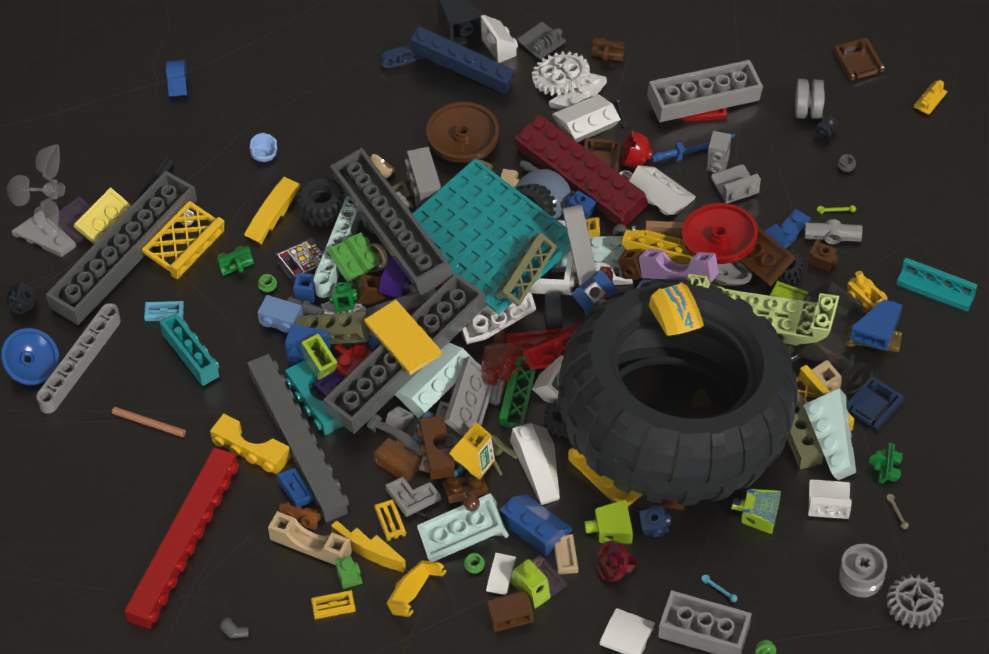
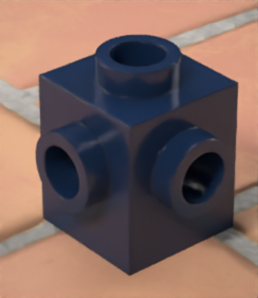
M652 506L648 510L639 511L642 531L645 536L659 537L669 532L668 525H671L670 513H666L664 507Z

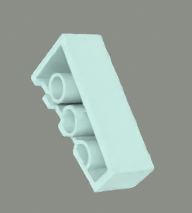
M840 388L804 404L830 471L838 481L856 473L854 451L851 443V430L849 429L848 421L849 415L846 407V395Z

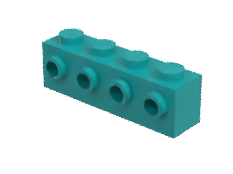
M174 313L160 321L163 336L202 386L219 377V364L215 358L212 359L207 348L201 345L196 334L190 331L185 320H182L177 313Z

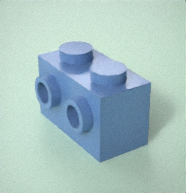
M266 295L257 312L259 324L279 329L285 333L289 332L291 324H296L298 316H303L302 305Z

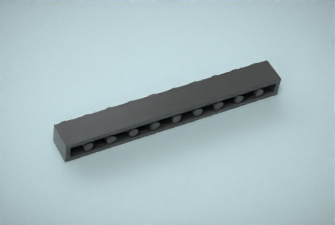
M267 354L247 362L249 374L283 441L289 446L290 454L305 484L313 494L314 501L320 513H322L325 523L348 514L347 505H349V501L345 494H341V486L338 479H333L332 468L329 463H325L323 450L317 448L316 437L314 433L310 434L306 418L302 419L299 404H294L293 393L291 389L286 388L285 385L287 383L283 374L279 375V367L276 360L272 361L270 355Z

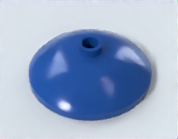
M24 328L15 331L5 340L1 349V362L6 373L16 382L25 385H37L47 381L57 368L59 352L55 342L46 333L33 328ZM24 358H29L30 363L25 362Z

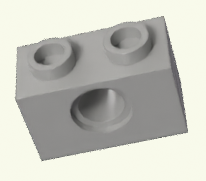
M713 131L708 149L707 171L718 173L726 170L730 155L731 134Z

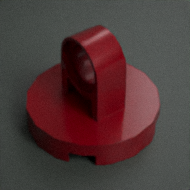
M606 541L599 549L597 557H600V565L597 564V570L600 577L605 581H619L625 572H632L637 565V559L632 554L627 553L625 546L619 541Z

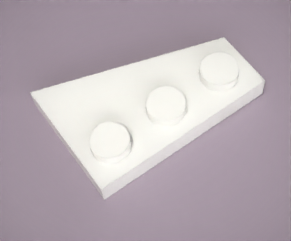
M590 73L588 76L589 80L585 81V85H580L581 89L574 88V92L568 91L567 95L562 92L560 96H556L549 101V106L554 109L563 110L596 96L607 83L606 77Z

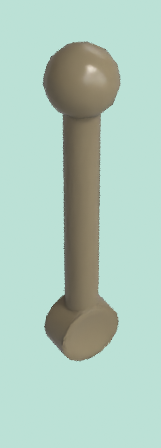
M888 494L886 501L891 503L901 522V528L907 529L909 525L904 521L894 502V495Z

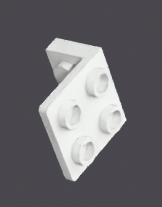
M810 480L808 516L849 519L851 510L850 483Z

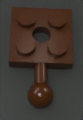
M468 473L466 476H452L442 481L449 503L464 501L465 509L470 512H474L480 507L478 497L489 494L483 476L479 480L476 476Z

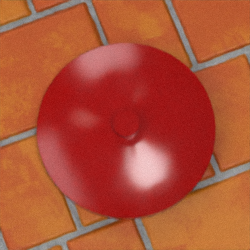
M727 203L708 204L694 210L685 219L682 226V241L686 250L693 257L698 252L716 253L717 264L733 263L746 257L754 249L758 239V227L752 215L741 207Z

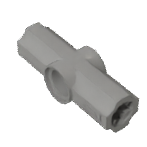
M835 219L828 220L825 223L805 222L804 238L825 240L828 244H838L841 241L861 242L862 225L841 224L840 221Z

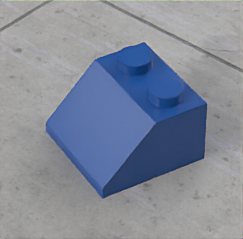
M291 324L285 341L288 365L294 366L305 360L302 342L318 333L331 352L329 331Z

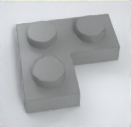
M403 477L386 484V491L406 517L441 500V495L431 482L414 490Z

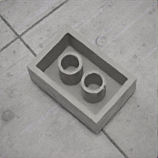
M429 147L407 151V159H405L406 178L411 183L410 191L415 196L414 204L416 210L441 189Z

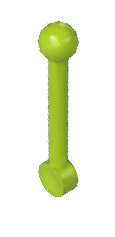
M854 205L838 208L819 206L817 213L823 214L830 211L855 212L856 207Z

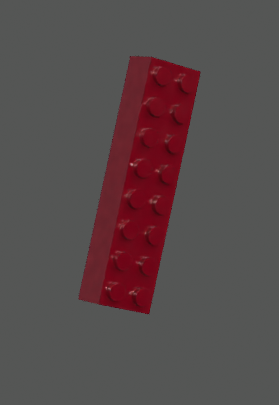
M537 115L514 138L517 150L542 169H549L560 174L567 181L570 190L575 192L578 190L597 201L594 208L616 225L623 224L626 227L648 205L645 192L542 115Z

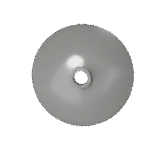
M739 260L728 264H717L719 274L713 281L725 286L743 285L751 280L752 271Z

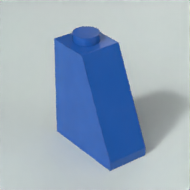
M881 301L853 325L850 340L888 351L901 316L902 305L894 301Z

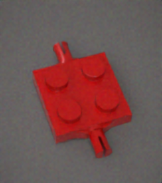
M362 342L348 350L339 343L335 346V350L341 354L336 359V371L343 378H346L373 352Z

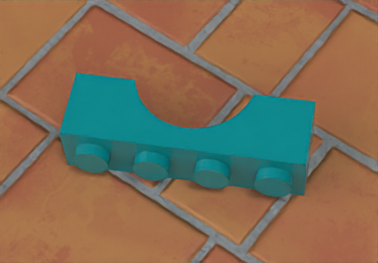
M304 360L286 369L285 380L289 389L292 388L296 400L299 403L302 402L307 416H312L316 429L318 431L321 430L326 436L343 427L342 424L325 412L324 402L311 395L316 377L307 361Z

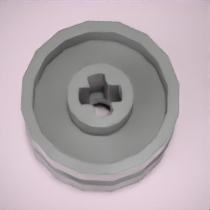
M797 79L795 118L805 119L808 107H810L811 118L821 119L825 100L824 80L814 79L811 83V90H809L807 79Z
M857 544L847 549L842 557L839 570V581L842 587L849 594L857 597L875 595L882 588L887 570V560L884 554L877 547L869 544Z

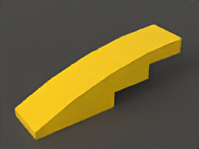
M283 177L260 207L244 236L262 245L269 230H273L280 216L283 217L300 184Z
M338 521L331 525L332 533L350 539L352 551L384 567L400 572L406 570L405 559L377 535L370 540L358 528L349 532Z

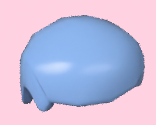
M256 134L251 139L250 153L255 160L267 162L276 156L277 141L270 134Z

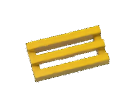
M393 499L374 505L387 541H390L393 537L395 539L399 538V535H406ZM389 505L391 506L399 530H396L391 515L387 508V506ZM380 508H383L384 513L386 515V518L392 531L390 533L388 531Z
M352 590L311 598L315 619L355 612ZM349 598V600H344V601H339V602L336 601V600H341V599ZM329 602V604L318 605V606L316 605V604H320V603Z

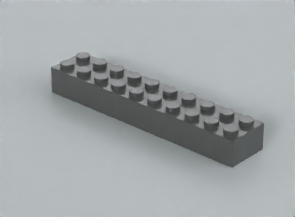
M363 148L330 166L336 181L341 185V188H343L344 192L420 296L453 276L448 261Z
M165 171L46 294L49 308L79 325L145 256L142 253V249L189 201L192 203L197 201L195 187Z
M455 273L411 317L441 350L486 307L485 293ZM381 344L323 399L325 412L355 434L421 369L409 375L388 349Z

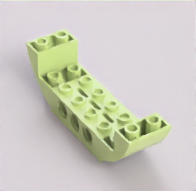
M688 274L687 280L691 281L692 285L709 288L710 282L707 276ZM728 289L722 290L723 294L735 300L741 298L748 302L757 316L766 317L777 330V338L781 339L784 344L797 346L799 344L818 342L828 336L839 296L822 293L819 295L818 302L815 303Z

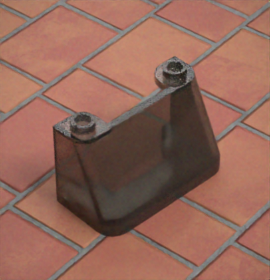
M831 281L810 291L803 300L817 303L820 293L839 296L830 333L826 338L818 342L799 344V346L795 345L794 352L800 357L819 363L828 360L833 367L846 370L853 367L854 354L849 351L846 352L850 325L862 318L864 306L863 303Z

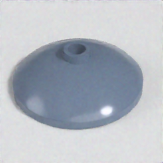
M540 169L526 174L520 180L517 187L526 184H539L545 186V190L549 189L551 191L550 196L555 197L553 203L557 205L554 208L556 215L552 217L558 219L563 215L562 208L567 207L565 203L571 192L567 181L560 174L551 170ZM528 197V199H530L537 205L536 201L532 197Z

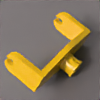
M422 560L403 576L401 580H398L394 592L387 601L392 614L411 616L413 610H409L411 606L408 603L417 596L429 575L443 576L446 573V570H442L444 566L439 562Z

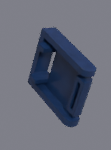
M871 376L849 400L846 407L847 411L852 408L851 414L868 426H872L875 423L873 429L877 431L902 404L904 396L874 376ZM878 389L889 396V402L874 393V391Z

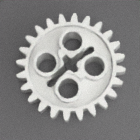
M564 52L561 55L555 53L554 57L548 55V59L542 58L543 63L538 62V67H534V72H532L535 87L539 88V92L544 91V94L550 92L551 96L555 93L560 96L562 92L567 95L568 91L574 92V88L581 89L580 85H585V81L589 80L588 76L590 75L587 60L583 59L582 55L578 57L577 53L571 55V52L567 55Z

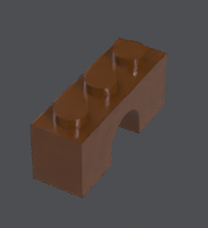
M443 415L419 419V427H416L417 438L422 441L420 451L421 455L426 458V461H424L425 472L429 473L430 480L454 476V460L449 454L451 449L440 450L435 447L437 444L446 443L447 431Z

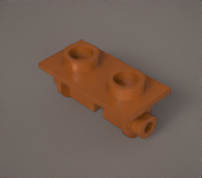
M289 502L286 504L280 503L279 512L296 518L299 524L305 528L317 530L318 521L322 517V513L319 510L301 509V506L296 508Z

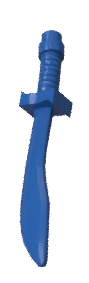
M710 141L684 148L682 142L676 143L675 149L656 152L651 156V159L655 162L674 156L676 161L682 160L683 153L708 149Z

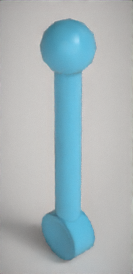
M708 575L702 576L704 584H710L726 595L731 602L737 601L735 594L731 595L715 584Z

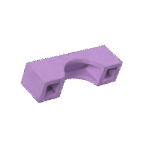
M646 249L639 256L642 278L675 281L678 279L687 280L688 274L707 276L709 282H712L719 274L716 253L698 252L690 260V263L686 265L672 261L664 250Z

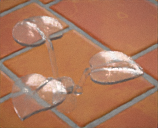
M59 145L43 148L36 156L37 170L43 172L42 176L50 181L43 188H29V179L24 175L14 176L7 185L8 197L16 206L26 205L30 198L29 191H43L49 197L40 202L41 207L35 209L34 220L40 229L50 233L59 232V210L56 203L51 200L62 197L65 193L64 185L52 179L56 176L59 169Z

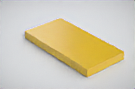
M397 300L364 319L367 327L409 375H412L442 355L440 348Z

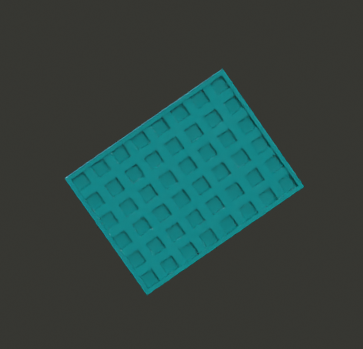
M476 158L412 214L448 261L453 275L457 273L484 292L486 305L498 315L513 302L506 297L499 299L494 294L532 235L541 232L557 245V248L536 281L571 250L567 229L563 224ZM543 242L540 245L542 254L547 253L550 249ZM538 257L532 258V269L538 268ZM524 272L521 275L523 283H528L530 280L529 273ZM514 287L511 294L517 299L520 296L519 287Z

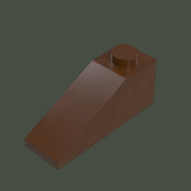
M361 274L352 288H356L358 299L355 301L358 304L376 305L398 297L379 293L381 276ZM409 289L407 290V292L404 291L402 296L407 295L409 293Z

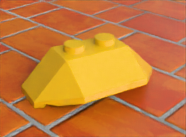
M626 230L622 239V245L626 250L642 249V252L646 249L664 250L666 255L678 264H689L693 258L684 247L682 239L649 230Z

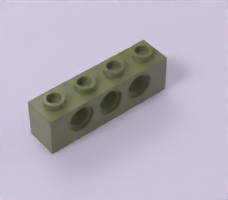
M361 311L298 316L295 324L329 331L330 344L368 342L371 332L364 322L368 315Z
M798 393L795 417L787 440L799 469L822 464L824 453L805 410L804 398Z

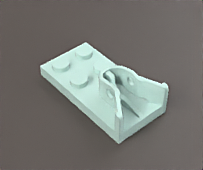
M623 236L589 237L595 263L619 265L617 260L626 250L622 245ZM568 253L551 268V272L566 271Z
M491 493L479 498L480 507L474 512L466 510L463 505L417 525L429 561L434 562L494 535L505 536L506 538L509 536L498 512L497 502Z

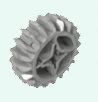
M911 574L908 575L907 579L902 576L900 581H894L887 594V608H890V615H895V621L901 619L902 626L909 623L910 628L914 624L919 629L922 627V624L928 627L930 621L934 623L937 617L940 616L941 609L943 608V594H939L940 587H934V581L929 583L927 577L924 580L920 579L919 574L916 578H913ZM914 596L916 597V600H915V601H916V605H915V606H914V601H913V600H914Z

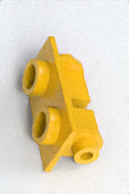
M938 80L931 84L913 107L929 115L947 93L943 89V81Z

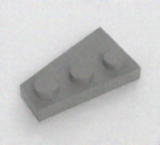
M42 211L12 230L13 236L17 238L20 236L31 244H38L44 250L60 257L76 247L75 242Z

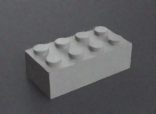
M671 590L659 625L658 637L714 654H741L750 627L752 613Z

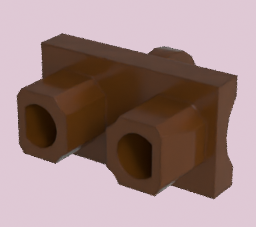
M602 37L599 39L594 38L591 56L601 57L603 61L611 59L622 62L625 44L622 41L614 42Z

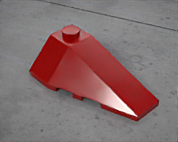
M581 322L523 350L529 369L547 368L558 357L564 356L567 342L577 327L581 325Z

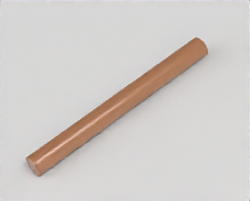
M114 407L112 410L114 415L180 437H184L186 434L184 429L118 407Z

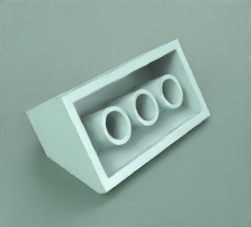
M448 343L441 349V356L425 365L395 394L418 419L457 382L463 360L470 356L463 348Z

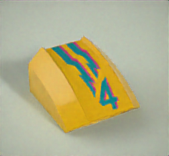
M682 282L667 288H659L651 295L649 307L667 336L685 333L704 326L693 295L688 286Z

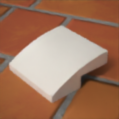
M616 608L601 638L600 645L623 654H642L646 642L654 629L655 622Z

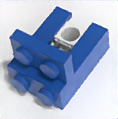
M600 269L573 291L571 295L588 314L595 306V302L600 304L603 301H608L604 298L605 294L610 298L613 293L619 290ZM593 287H598L600 290V294L596 298L590 296V290Z

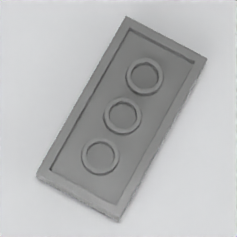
M470 356L463 360L444 419L446 424L462 436L467 433L475 422L480 426L482 425L496 380L495 376Z

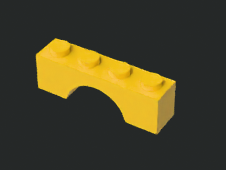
M223 414L210 430L212 441L218 447L223 446L231 453L246 458L248 462L262 466L267 472L279 474L291 458L289 446L275 439L261 444H253L244 440L241 437L240 422L226 414Z

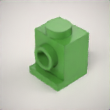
M351 556L335 560L337 574L343 589L362 584L358 563H354Z

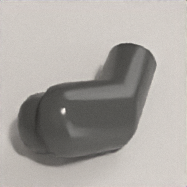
M224 618L221 621V630L229 638L249 637L248 627H237L230 618Z

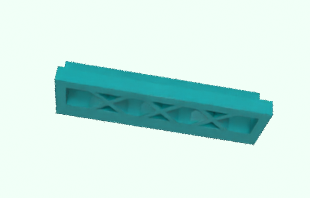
M905 258L902 271L896 283L898 286L967 312L974 300L978 285ZM908 266L915 268L916 271L909 269ZM963 287L971 289V292L965 290Z

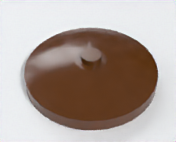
M470 102L452 103L438 109L429 119L426 128L427 141L432 151L445 160L458 163L472 162L475 158L479 160L485 157L495 148L499 139V125L495 116L481 105Z

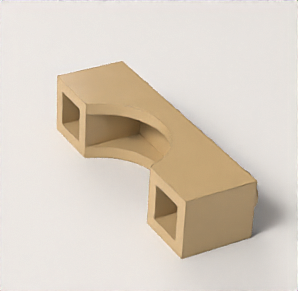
M278 511L268 526L270 540L336 565L335 560L348 557L352 552L350 539L335 533L327 536L312 533L301 526L296 518Z

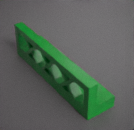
M515 349L500 413L499 426L515 428L524 425L536 369H530L525 372L521 367L522 361L527 362L523 355V349ZM525 377L529 384L521 390L517 382ZM521 395L525 402L517 407L513 400ZM517 412L521 418L520 424L509 422V417Z

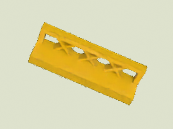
M807 365L800 368L796 382L797 384L802 382L806 390L797 391L800 396H804L805 404L808 403L806 401L807 396L817 399L830 393ZM848 413L849 429L852 431L854 418Z

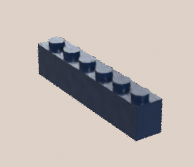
M419 26L411 38L410 51L503 94L507 93L513 82L515 70Z

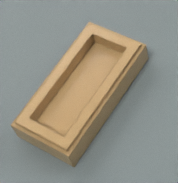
M573 534L564 535L561 541L554 545L558 575L578 572Z

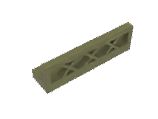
M541 232L532 235L494 295L499 299L506 297L516 306H520L557 248V245ZM542 242L550 247L545 254L541 253L540 245ZM538 257L539 266L532 269L531 260ZM524 272L529 273L530 280L528 283H523L521 275ZM514 287H519L520 296L518 299L511 294Z

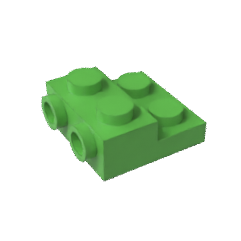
M362 233L351 236L344 242L327 250L347 282L360 277L361 274L365 275L373 272L381 264L378 253L373 252L369 239L364 237Z

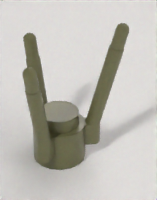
M491 435L493 451L496 456L505 451L514 459L518 458L513 449L505 445L495 435ZM495 460L493 466L501 476L502 471Z

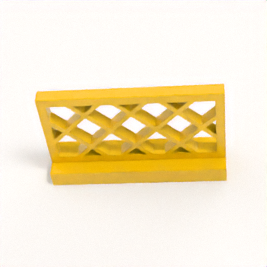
M189 201L142 249V253L170 271L171 276L177 280L224 232V220L220 217L214 218ZM191 208L196 212L197 216L186 217L185 213ZM197 220L198 227L187 228L186 221ZM200 220H209L211 224L200 227ZM184 221L185 228L174 229L176 222ZM199 231L197 238H188V232ZM175 233H186V239L175 240ZM164 234H172L173 240L162 241V236ZM187 244V248L184 251H177L176 245ZM174 245V251L163 252V246ZM160 246L161 253H152L149 250L151 247ZM175 256V261L170 265L164 261V257Z

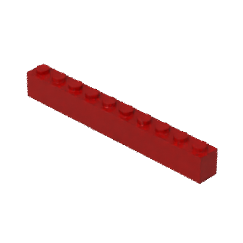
M215 447L212 450L125 609L127 621L150 629L152 623L157 621L162 605L164 606L167 603L171 588L174 589L177 584L179 573L183 572L186 567V560L189 555L194 553L195 544L198 539L202 538L206 523L211 521L214 508L219 506L224 490L229 488L232 475H235L238 471L239 464L237 463L236 454Z

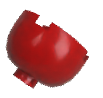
M633 130L628 133L622 147L624 149V156L620 155V164L636 168L637 166H642L646 160H650L653 151L650 149V142L644 134Z

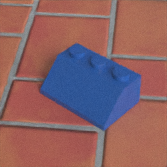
M527 494L512 497L500 509L503 525L545 557L554 549V545L561 541L564 535H568L572 531L569 525Z

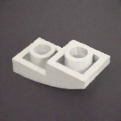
M495 553L486 592L507 596L516 557Z

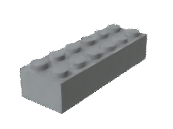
M746 60L650 81L647 97L659 122L759 101L763 85L751 61Z

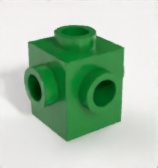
M339 282L332 286V293H329L331 305L334 304L336 312L355 309V300L358 299L356 288L352 289L351 282Z

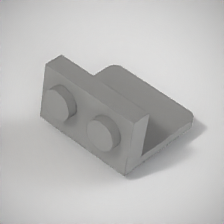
M739 165L711 176V180L725 203L757 194L760 190L761 179L759 175L750 176L744 165Z

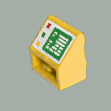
M477 422L474 423L449 453L456 462L462 464L471 475L476 476L479 480L495 461L491 434Z

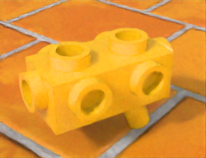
M857 271L855 273L856 278L853 277L847 283L846 294L848 299L852 302L856 301L864 314L870 312L881 301L888 300L886 294L880 291L870 279H867L862 271Z

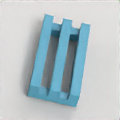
M145 302L144 319L145 321H162L177 313L183 320L184 302Z

